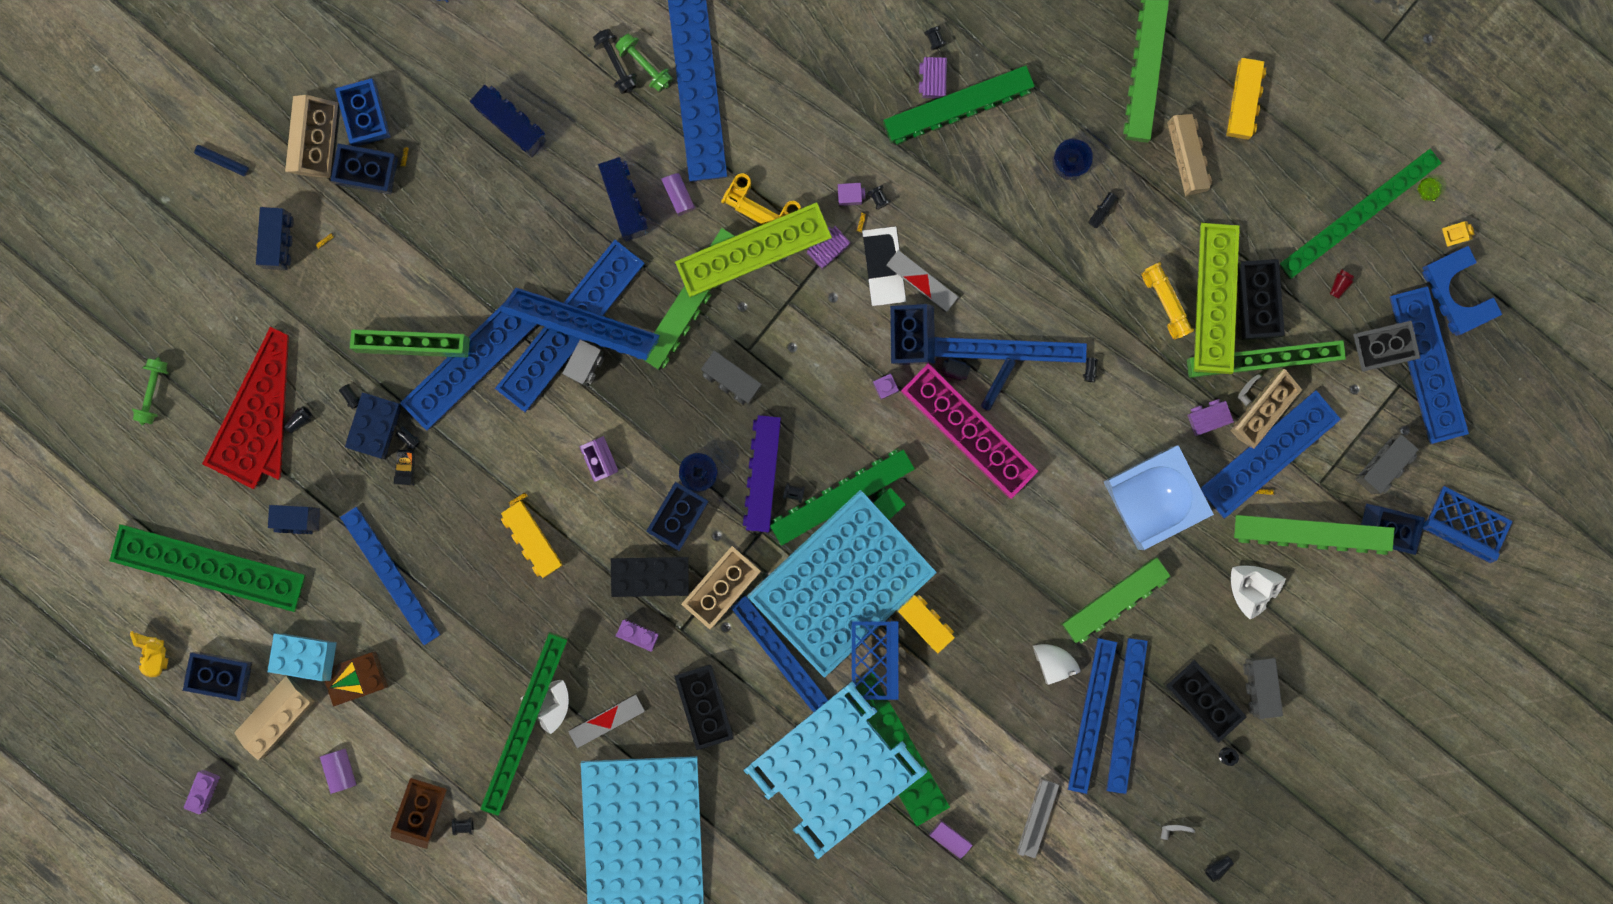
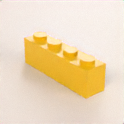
M1241 58L1238 61L1226 136L1249 140L1252 135H1255L1257 130V124L1254 123L1255 116H1258L1260 111V105H1257L1258 98H1261L1263 93L1261 79H1264L1266 75L1264 61Z
M519 501L501 513L503 516L501 518L502 523L506 528L510 527L513 534L511 536L517 545L520 543L524 550L521 552L527 561H532L534 565L532 569L537 577L541 575L542 578H545L564 566L523 501Z

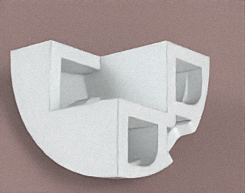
M1256 566L1232 567L1231 587L1234 598L1241 611L1249 619L1258 616L1267 608V602L1272 597L1276 598L1286 578L1276 572Z
M1049 644L1033 646L1046 684L1049 685L1081 672L1076 660L1064 649Z
M563 680L550 683L537 716L541 727L549 734L553 733L561 725L567 713L569 698Z

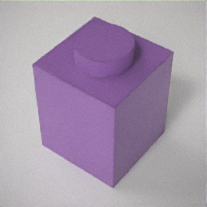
M861 183L838 184L839 206L862 204V199H865V188H861Z
M891 374L873 381L880 400L899 391Z

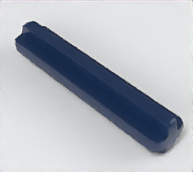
M197 145L194 150V154L239 175L246 176L249 168L201 145Z
M1006 358L981 404L983 409L989 411L992 408L1015 365L1014 360Z

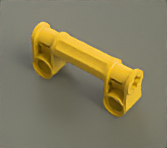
M744 173L735 176L721 200L722 204L726 203L734 207L735 211L761 225L787 215V210L792 205L798 207V210L801 209L799 203L789 201L785 204L780 215L750 200L746 195L752 184L749 176ZM741 178L748 180V184L744 188L737 185L738 180Z
M1158 262L1146 268L1141 275L1148 288L1154 287L1171 321L1167 324V328L1175 340L1194 332V329L1191 328L1186 318L1187 315L1161 267V262Z

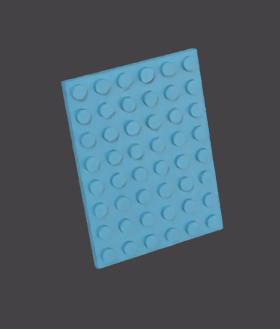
M859 490L749 593L747 597L825 678L852 653V621L885 622L937 572L871 500ZM856 626V635L862 639L869 630L865 626Z
M697 756L581 761L587 903L704 904Z

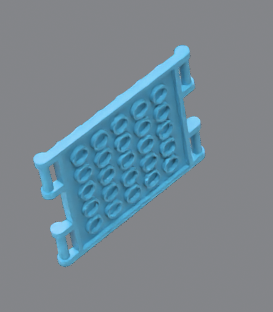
M853 681L743 770L762 789L767 800L779 791L799 814L803 821L793 828V831L802 837L815 853L814 856L817 859L822 857L827 851L928 772L909 753L903 741L891 749L868 722L867 719L872 717L877 710L871 707L858 692ZM848 692L866 712L865 714H862L846 695ZM897 753H900L904 757V759L916 772L915 774H912L909 771V769L896 755ZM757 766L774 784L772 789L755 770ZM807 825L824 844L822 848L818 846L804 829Z

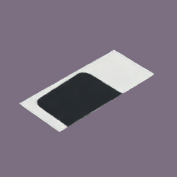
M896 226L862 231L872 306L906 302L903 278L886 266L899 250Z

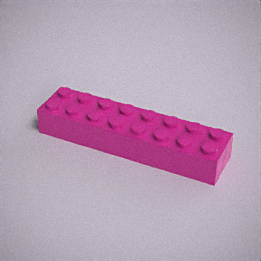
M929 363L901 390V393L1009 499H1012L1038 472Z

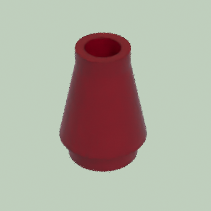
M1341 269L1336 274L1329 294L1340 299L1343 293L1354 283V276Z

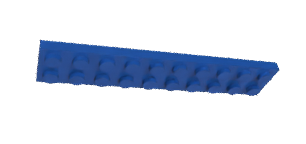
M668 0L689 182L727 178L706 0Z
M614 240L564 303L604 316L645 263L618 241ZM544 327L495 389L526 413L572 356L580 338Z

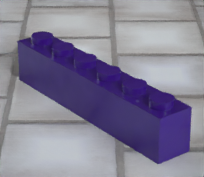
M758 415V418L753 421V431H756V437L751 440V450H754V457L749 459V469H752V476H748L747 488H750V496L745 498V507H748V515H744L743 526H746L748 531L768 533L770 531L781 423L780 417Z

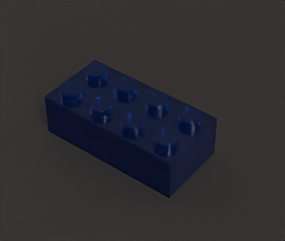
M484 84L469 102L480 114L532 158L546 143L545 133L537 124L534 123L532 126L530 124L531 121L522 111L517 113V109L507 98L502 100L500 92L492 85L487 87Z
M618 157L598 164L624 241L627 242L647 235L645 230L649 228L644 215L640 216L639 212L643 210L638 197L634 198L633 194L637 192L632 179L628 180L627 176L630 175V171L626 161L622 162L621 158Z

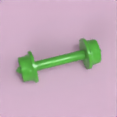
M629 33L620 37L615 45L616 49L620 52L619 56L623 57L630 53L654 78L649 84L650 88H655L658 92L668 88L673 80L668 73L669 70L666 68L659 73L634 48L639 41L637 37L634 38Z
M159 357L155 358V360L148 358L146 365L142 367L143 369L151 370L142 410L132 408L134 413L133 420L139 421L141 426L145 423L153 424L154 418L158 417V414L150 413L149 410L158 374L169 373L167 372L168 363L162 362Z

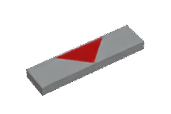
M899 250L886 265L945 312L949 310L958 298L957 295Z
M636 694L568 732L576 747L579 748L645 712V709Z

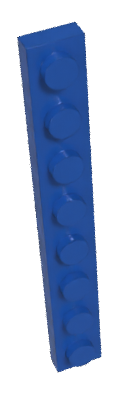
M935 337V357L995 360L1010 358L1019 361L1086 363L1087 343Z
M358 507L341 516V520L422 644L426 645L440 636V632Z
M746 596L731 607L733 612L813 712L828 701L826 696Z
M1097 638L1067 788L1070 791L1085 794L1088 791L1117 642Z
M1127 639L1106 791L1123 794L1127 792L1148 642L1145 640Z

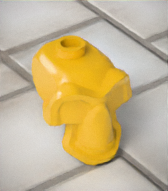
M130 631L133 645L142 648L141 654L143 656L140 657V672L147 677L160 676L162 669H167L169 659L165 658L164 640Z

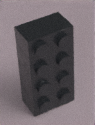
M1279 259L1239 262L1237 281L1242 340L1280 338L1285 336Z
M689 557L611 558V597L690 595Z
M1195 659L1188 660L1163 683L1165 688L1217 743H1220L1247 718Z
M712 663L674 675L696 750L734 739Z

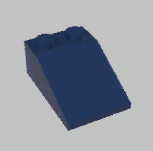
M1366 504L1361 525L1394 528L1393 550L1416 555L1425 518Z

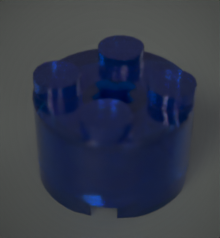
M1067 139L1057 147L1053 154V168L1065 180L1079 179L1090 169L1093 153L1086 142L1077 139ZM1070 156L1076 158L1075 163L1069 161Z
M690 454L683 459L679 467V478L682 484L695 492H703L710 489L718 477L716 463L706 454ZM695 468L703 469L702 477L694 476Z

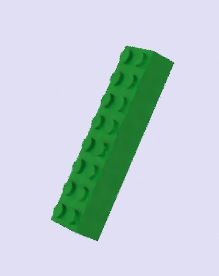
M872 672L863 679L870 688L878 682ZM862 682L856 686V689L862 696L869 691ZM880 684L873 689L878 696H886ZM848 692L846 694L862 714H865L866 712L855 699H852V695ZM870 692L867 696L875 695L872 692ZM866 700L871 707L877 710L867 720L889 747L893 749L903 741L909 753L921 767H925L928 771L899 794L901 801L917 827L947 810L950 806L889 700ZM897 753L896 755L909 769V771L912 774H915L916 772L904 759V757L900 753Z

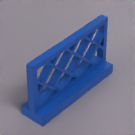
M1443 486L1427 521L1424 522L1423 529L1488 563L1497 561L1500 555L1499 550L1513 521ZM1445 493L1452 496L1453 504L1445 505L1443 500ZM1459 504H1468L1471 512L1462 514ZM1455 506L1459 516L1450 519L1447 508ZM1443 509L1446 517L1445 521H1439L1434 518L1437 511ZM1481 511L1486 513L1488 521L1480 523L1476 513ZM1472 514L1476 525L1467 527L1464 517ZM1460 518L1463 529L1456 530L1451 521ZM1499 520L1505 523L1503 531L1497 532L1493 522ZM1489 523L1493 534L1484 536L1481 525ZM1477 527L1481 538H1472L1469 529ZM1494 536L1497 543L1494 549L1488 546L1486 538Z
M852 621V681L856 686L862 682L869 689L863 696L865 700H899L898 621ZM856 626H865L869 632L860 639L856 635ZM877 626H886L887 634L882 639L873 632ZM870 633L879 640L872 649L863 642ZM886 637H887V645L883 642V640H884ZM860 643L869 650L862 659L856 654V647ZM880 643L887 648V653L881 659L873 652ZM870 653L879 660L872 668L863 661ZM886 656L887 665L882 661ZM861 662L869 669L862 678L856 674V667ZM880 662L887 668V673L882 678L873 671ZM870 672L879 679L872 688L863 681ZM886 676H887V684L883 681V679H884ZM882 682L887 687V696H878L873 689ZM870 692H872L875 696H867V695H868Z

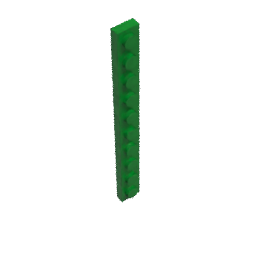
M1431 148L1279 263V266L1288 278L1292 279L1442 164Z
M551 632L547 635L480 810L499 816L566 645L567 638Z

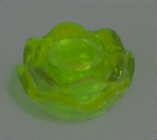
M1425 178L1421 181L1417 190L1423 200L1435 201L1442 193V186L1435 178Z

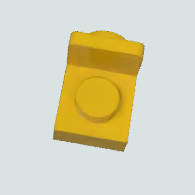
M1468 221L1442 228L1447 247L1473 239L1474 229L1472 224H1468Z

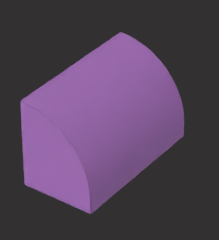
M679 173L661 179L678 217L696 209Z
M346 748L320 756L331 794L356 786Z
M939 820L929 836L960 859L973 846L970 841L942 820Z

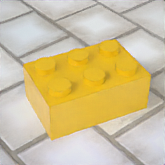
M913 594L897 611L938 654L955 638L952 635L954 631L947 623L941 624L939 621L941 617L933 609L929 611L926 608L928 603L920 595L916 597Z

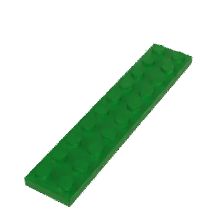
M119 524L109 560L124 566L296 612L306 577L305 574Z

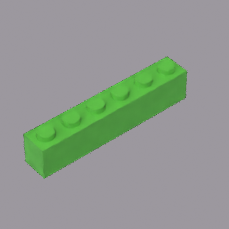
M351 329L350 349L356 353L468 358L470 339L464 334Z
M1154 557L1061 624L1074 643L1080 642L1081 644L1090 638L1089 634L1095 630L1097 633L1105 627L1104 623L1108 620L1114 621L1119 618L1122 610L1125 608L1130 610L1137 605L1135 601L1139 598L1145 599L1153 593L1151 591L1156 586L1160 588L1168 583L1167 578L1170 575L1159 559Z

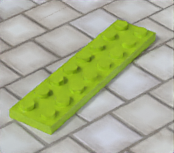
M816 202L677 260L675 264L691 298L830 240L832 237Z
M1200 224L1194 372L1233 374L1239 225Z

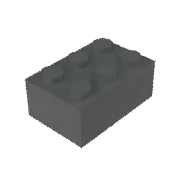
M1412 321L1353 334L1362 372L1421 358Z
M713 351L701 368L702 376L711 383L716 381L719 384V389L726 394H729V392L734 394V399L742 405L745 403L750 405L762 388L761 383L716 351Z
M1401 434L1391 436L1355 480L1371 494L1386 493L1392 486V480L1394 478L1398 479L1405 471L1403 469L1407 463L1411 464L1416 459V452L1419 449Z
M1265 656L1245 659L1246 664H1243V671L1248 677L1246 692L1250 694L1251 702H1248L1249 713L1258 719L1283 716L1276 658Z

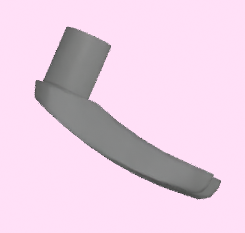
M1261 374L1253 377L1239 393L1238 399L1245 406L1252 402L1246 394L1262 377Z
M1181 825L1163 826L1160 839L1168 840L1170 831L1195 833V830Z

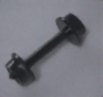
M610 29L600 30L599 33L593 36L594 48L596 50L605 48L620 80L614 83V87L618 88L621 94L632 93L633 89L638 87L636 73L627 75L611 45L617 40V36L613 35Z

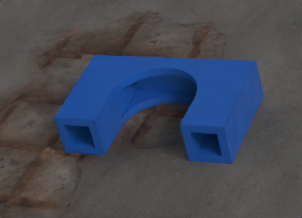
M1469 246L1422 267L1424 270L1422 272L1423 276L1432 287L1431 293L1435 299H1438L1441 305L1439 306L1443 316L1447 317L1449 321L1448 327L1452 333H1455V336L1461 335L1502 315L1494 297L1473 307H1462L1451 298L1449 284L1452 277L1457 272L1477 263Z

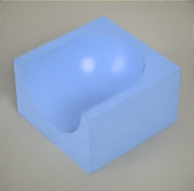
M1178 445L1170 447L1103 481L1138 550H1145L1214 515Z

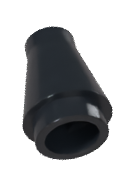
M305 406L297 408L284 427L288 432L293 433L310 423L313 415Z
M1225 856L1207 865L1204 871L1212 882L1220 881L1234 863L1229 856Z

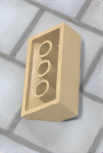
M309 95L293 96L285 172L330 178L338 102Z
M1193 114L1175 115L1167 124L1185 196L1206 192L1210 189V185H1212V179L1206 171L1208 163L1206 156L1202 155L1201 148H1203V142L1201 137L1197 135L1196 130L1199 129L1197 119L1193 118Z
M1282 369L1276 373L1230 430L1238 440L1253 449L1302 391L1287 370Z
M731 546L681 605L711 630L762 571Z
M285 676L234 733L242 746L257 760H261L315 701L293 680Z

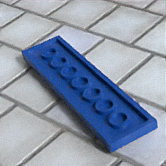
M1428 286L1390 296L1396 323L1399 324L1407 321H1412L1421 358L1407 361L1429 443L1433 444L1469 434Z
M517 287L504 302L501 312L509 316L518 317L527 322L536 323L545 328L554 329L563 334L572 335L581 340L614 349L619 353L632 355L637 359L647 360L658 343L660 336Z
M501 305L468 337L470 339L468 358L447 357L400 404L428 431L538 324L530 323L524 319L512 317L501 312Z
M1316 390L1313 391L1272 426L1254 449L1249 446L1204 484L1200 489L1205 498L1225 519L1341 420L1340 417Z

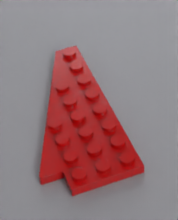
M273 327L269 328L202 465L254 490L263 473L277 480L281 479L289 335Z

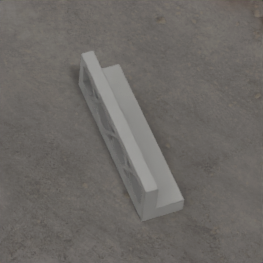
M1040 778L1016 851L1019 855L1036 858L1059 784Z

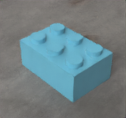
M274 634L268 672L317 681H331L337 642L289 634Z

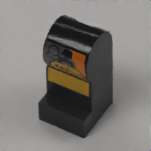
M398 449L394 484L414 486L415 451Z

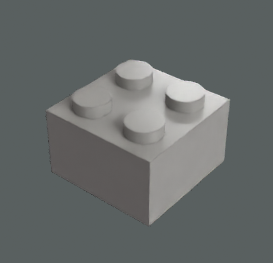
M580 339L562 374L587 387L588 383L592 384L596 377L594 372L597 366L600 368L605 359L603 357L604 352Z

